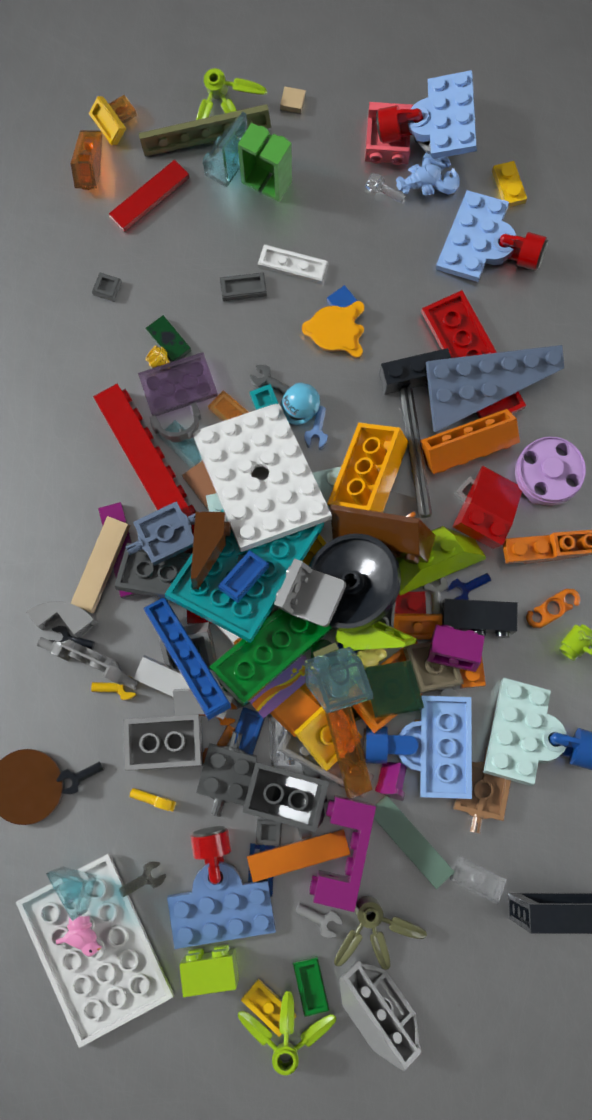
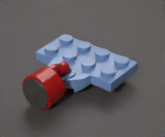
M216 826L194 831L190 836L194 859H204L205 866L197 872L191 892L168 895L167 897L174 949L276 933L268 879L243 883L241 875L234 865L232 866L224 862L223 855L231 852L228 829L224 826Z

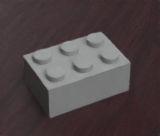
M199 714L123 719L125 770L203 766L202 724Z

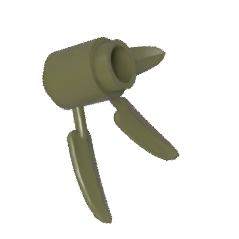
M363 896L356 902L355 913L360 924L356 930H351L334 959L335 966H342L351 957L363 938L360 934L363 927L372 928L373 934L370 935L371 944L380 966L385 970L390 968V956L383 932H378L376 928L381 922L390 924L389 929L391 931L415 939L426 938L427 932L421 927L401 918L393 917L391 920L383 917V910L378 901L372 896Z

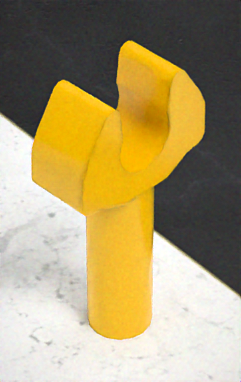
M92 682L91 685L92 692H115L120 695L121 700H131L137 696L134 692H125V685Z
M132 788L130 792V798L154 805V807L163 810L174 811L176 801L136 788Z

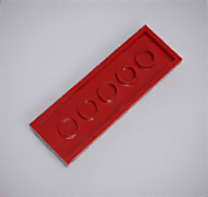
M463 290L422 308L421 313L440 348H448L451 358L497 353ZM518 391L477 411L476 414L479 419L505 409L514 414L525 409L526 404Z

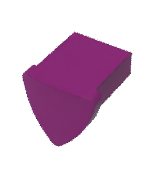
M394 762L382 764L375 791L390 798L403 801L405 792L402 788L407 766Z

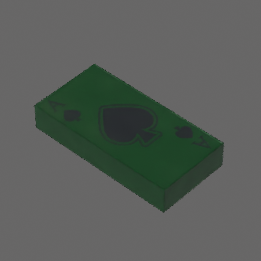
M164 315L145 328L156 344L167 351L168 358L173 364L191 352L190 346Z

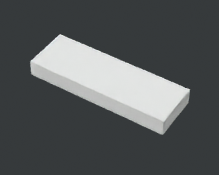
M268 245L263 246L258 262V268L318 284L323 283L328 266V261Z

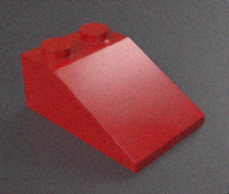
M481 466L452 527L491 549L502 546L512 527L522 494L518 484L485 466Z

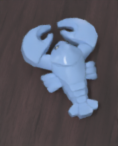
M426 152L422 158V167L419 164H415L409 168L408 171L412 174L406 179L399 176L396 179V186L404 194H408L409 189H421L423 195L434 194L433 188L441 193L448 195L455 193L459 188L460 178L453 168L445 173L442 181V169L451 166L449 158L432 159L431 154Z

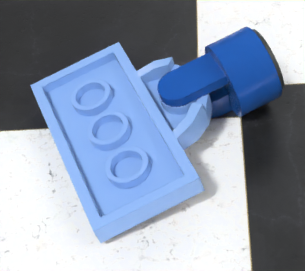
M421 696V721L411 722L406 725L399 735H388L387 726H383L376 733H373L366 726L363 731V761L367 764H387L388 754L397 755L401 762L409 769L420 772V797L472 799L471 697Z

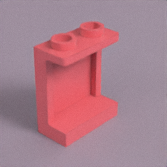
M369 102L365 162L375 164L393 163L395 165L408 164L410 136L403 137L402 141L383 144L378 135L376 113L380 108L398 105L399 109H411L412 104Z

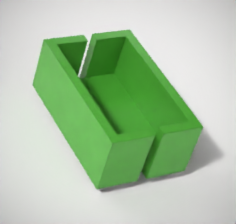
M251 123L238 143L241 183L259 192L269 174L272 173L271 178L262 190V194L280 202L292 182V143L283 136L270 135L268 129L263 126Z

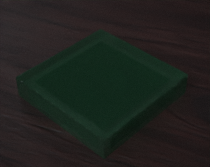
M411 660L366 667L363 670L375 718L419 711L424 708Z

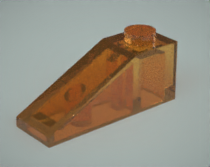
M80 130L70 163L75 188H82L83 190L97 189L100 178L101 131Z

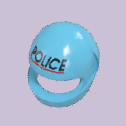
M300 382L290 387L280 403L288 423L299 426L311 420L319 410L320 395L310 384ZM287 413H288L289 415L295 417V418H304V419H302V420H294V419L290 418V417L287 415Z

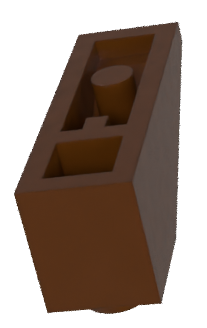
M195 512L191 567L193 589L200 588L226 546V536H231V521L226 520L225 512Z

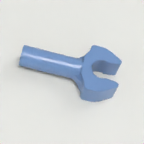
M319 406V410L315 415L313 429L305 431L304 440L307 448L310 447L311 439L314 437L320 440L319 450L327 444L328 435L322 431L326 408L323 406Z

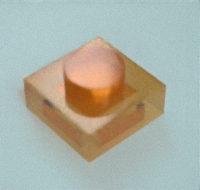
M125 95L109 103L123 124L137 116L136 110Z

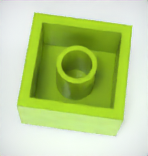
M219 945L209 952H204L203 948L192 949L188 951V954L183 957L179 964L183 997L237 989L239 973L236 948L229 949V945Z

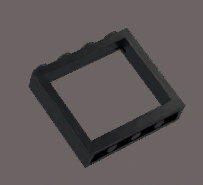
M508 893L509 919L531 934H592V893Z

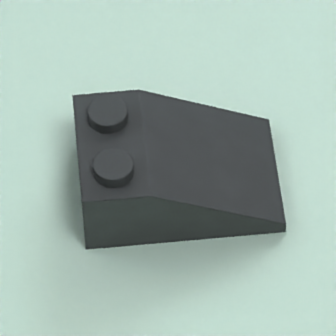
M256 762L243 813L317 832L329 782Z

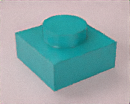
M271 384L249 392L255 410L279 404Z

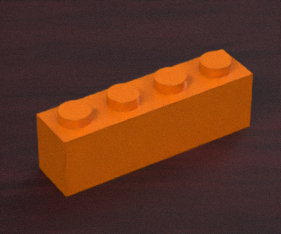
M508 409L421 440L425 464L433 474L444 472L454 466L466 464L476 458L488 456L490 453L507 449L512 445L520 443L517 418Z

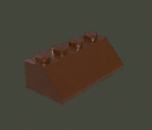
M331 504L333 539L347 534L369 535L383 542L391 550L395 558H404L406 562L418 564L419 561L428 563L436 535L419 518Z

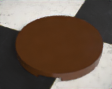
M22 749L14 751L0 760V817L13 824L29 825L44 820L57 809L63 797L64 780L56 781L61 774V770L51 756L39 750Z

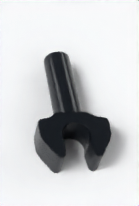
M66 626L52 628V631L63 635L62 640L59 642L71 640L91 650L95 647V641L71 636L69 628Z
M99 761L77 773L70 772L69 769L64 770L56 781L59 782L69 778L72 781V785L64 789L62 794L78 792L79 783L103 771V767Z

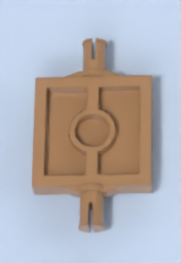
M486 747L484 761L472 762V799H455L453 809L473 816L470 832L479 834L482 819L492 818L504 821L511 780L483 773L488 747Z

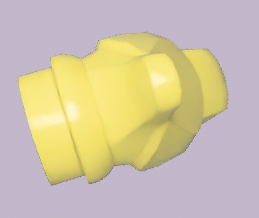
M384 648L360 650L346 661V668L354 678L363 676L366 672L370 673L377 668L379 663L387 657V653Z

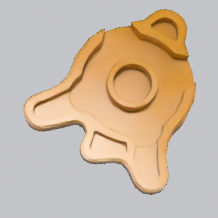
M356 301L347 307H324L317 311L310 320L303 323L302 333L324 351H344L353 358H360L363 354V349L359 344V339L364 333V327L356 324L355 320L364 312V304L361 301Z

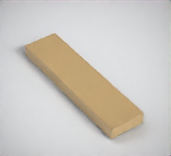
M107 516L70 604L76 605L90 613L95 612L131 525Z

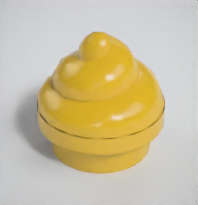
M155 345L145 360L149 362V366L152 368L169 367L167 351L163 347L159 348Z

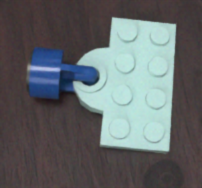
M503 677L500 684L483 773L533 786L535 784L538 763L546 764L553 762L560 755L568 757L571 765L592 770V731L578 728L574 736L570 737L567 735L563 724L556 717L547 714L551 690Z

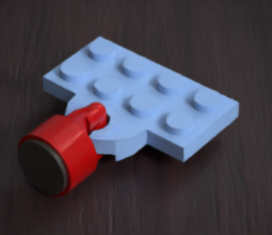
M472 70L429 78L428 98L418 101L411 109H399L398 105L378 109L376 121L380 141L386 144L402 141L403 137L413 135L416 141H430L432 159L476 152L477 139Z
M467 190L436 264V270L479 282L486 263L501 265L505 260L511 259L518 261L517 266L536 271L542 264L549 240L545 236L528 232L525 238L516 236L515 230L503 221L509 206L508 201Z

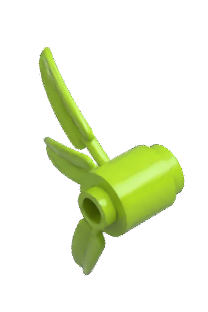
M217 68L210 69L204 75V84L209 96L207 100H202L196 120L209 117L213 107L212 98L222 99L221 107L224 113L237 111L232 100L225 98L228 86H232L235 91L258 95L267 94V90L264 86L245 79L235 78L234 82L226 81L225 75L221 70Z
M584 624L580 626L574 625L562 640V646L559 650L573 661L578 657L581 658L585 652L592 655V648L589 649V646L592 647V630Z
M286 991L282 999L279 1026L280 1033L284 1034V1042L276 1045L271 1040L272 1033L260 1021L246 1011L238 1012L239 1020L261 1045L268 1044L274 1050L272 1065L275 1071L281 1075L292 1074L298 1067V1050L304 1045L309 1047L334 1025L337 1019L335 1015L330 1014L318 1020L301 1034L302 1040L294 1046L289 1043V1034L294 1032L293 994L290 991ZM287 1053L291 1057L288 1061H283L281 1054Z

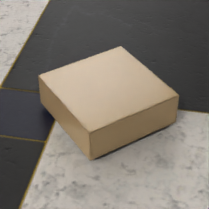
M285 86L280 110L301 114L306 90Z

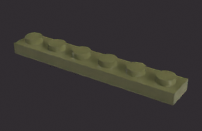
M267 104L141 132L139 133V138L145 156L243 135L251 123L269 129L271 128L269 109Z

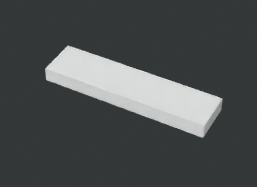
M146 655L143 656L133 678L172 697L174 689H189L179 670ZM224 691L226 698L231 704L233 696ZM227 710L225 713L217 715V717L224 719Z

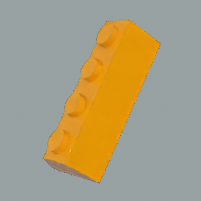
M358 422L327 503L329 507L332 504L383 513L408 446V440L401 428Z

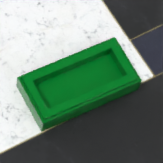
M318 956L293 962L304 1017L330 1011Z

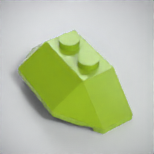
M444 526L431 530L436 537L428 563L419 561L418 564L406 562L404 558H396L399 562L401 573L399 595L486 559V556L473 538Z

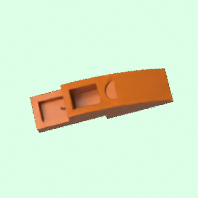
M592 530L506 538L502 545L505 563L531 564L592 555Z

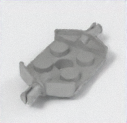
M40 637L38 640V647L50 651L51 654L68 662L70 657L85 664L87 660L91 661L90 666L104 672L103 677L114 683L125 685L133 690L138 685L139 681L121 671L117 661L79 645L74 641L52 642L43 637Z

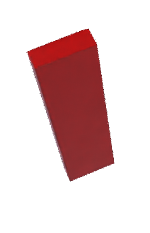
M174 159L109 213V217L125 232L190 178L189 173Z

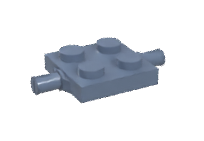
M176 501L134 521L133 524L138 532V541L125 546L130 556L143 549L155 566L193 547L192 525L195 524V514L187 517L181 511Z

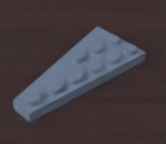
M562 345L427 361L426 370L433 432H437L564 369Z

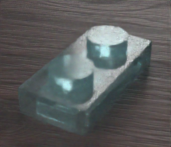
M174 420L165 431L179 432V429H185ZM159 435L160 439L190 468L202 460L193 437L174 443Z

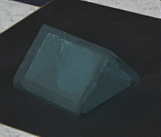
M66 867L57 868L46 874L72 921L88 912L97 875Z

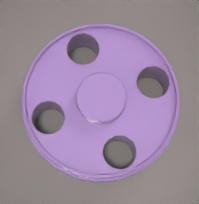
M543 437L533 441L522 451L515 466L516 482L522 493L531 503L547 506L559 505L570 500L582 487L586 474L585 461L581 452L571 442L559 437ZM556 449H562L565 456L559 455ZM524 457H531L534 464H528ZM566 479L573 480L575 487L569 486ZM534 487L541 488L544 495H538Z

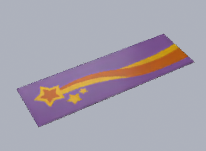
M303 655L249 702L265 718L314 676L318 670Z

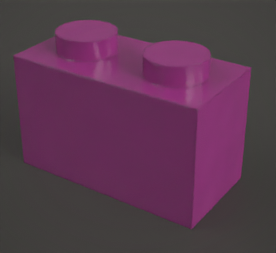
M436 625L432 634L427 661L476 672L481 663L485 636L478 635V633L470 630H456L449 625Z

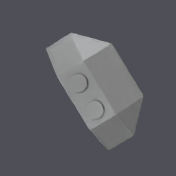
M358 961L339 978L342 1006L371 1049L404 1071L421 1054L416 1013L385 969Z

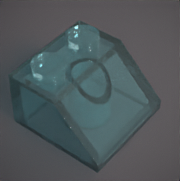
M351 647L305 660L306 686L326 713L373 699V692L363 663Z

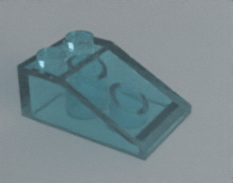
M242 112L225 130L223 135L217 137L213 149L210 153H206L203 158L202 164L205 176L225 187L230 184L240 169L238 143L248 129L246 113Z

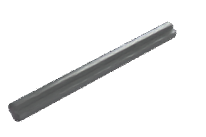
M404 387L400 390L418 513L420 518H428L432 515L414 394L411 387Z

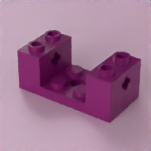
M334 795V800L329 799L326 816L330 817V823L357 829L358 831H353L350 847L353 849L352 857H347L344 872L347 876L318 870L317 876L312 875L309 894L313 895V903L355 912L376 810L374 804Z

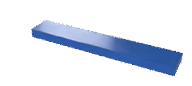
M161 598L144 607L143 609L208 721L232 708L167 599Z

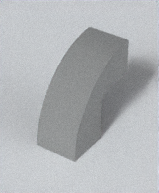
M47 602L37 605L26 612L41 630L46 629L61 617L72 633L79 638L98 624L86 611L66 602Z

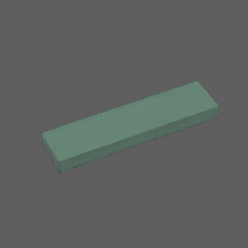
M385 795L375 804V821L437 889L455 871L391 799Z

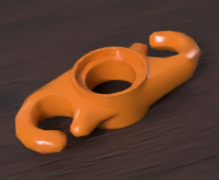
M564 589L548 598L542 605L534 608V612L541 614L542 620L540 622L533 621V612L528 611L526 615L528 624L533 628H542L558 619L566 611L573 609V605L565 601L566 595H573L575 598L574 605L578 606L581 601L579 593L574 589ZM549 602H555L559 605L560 611L557 615L548 612L547 605Z

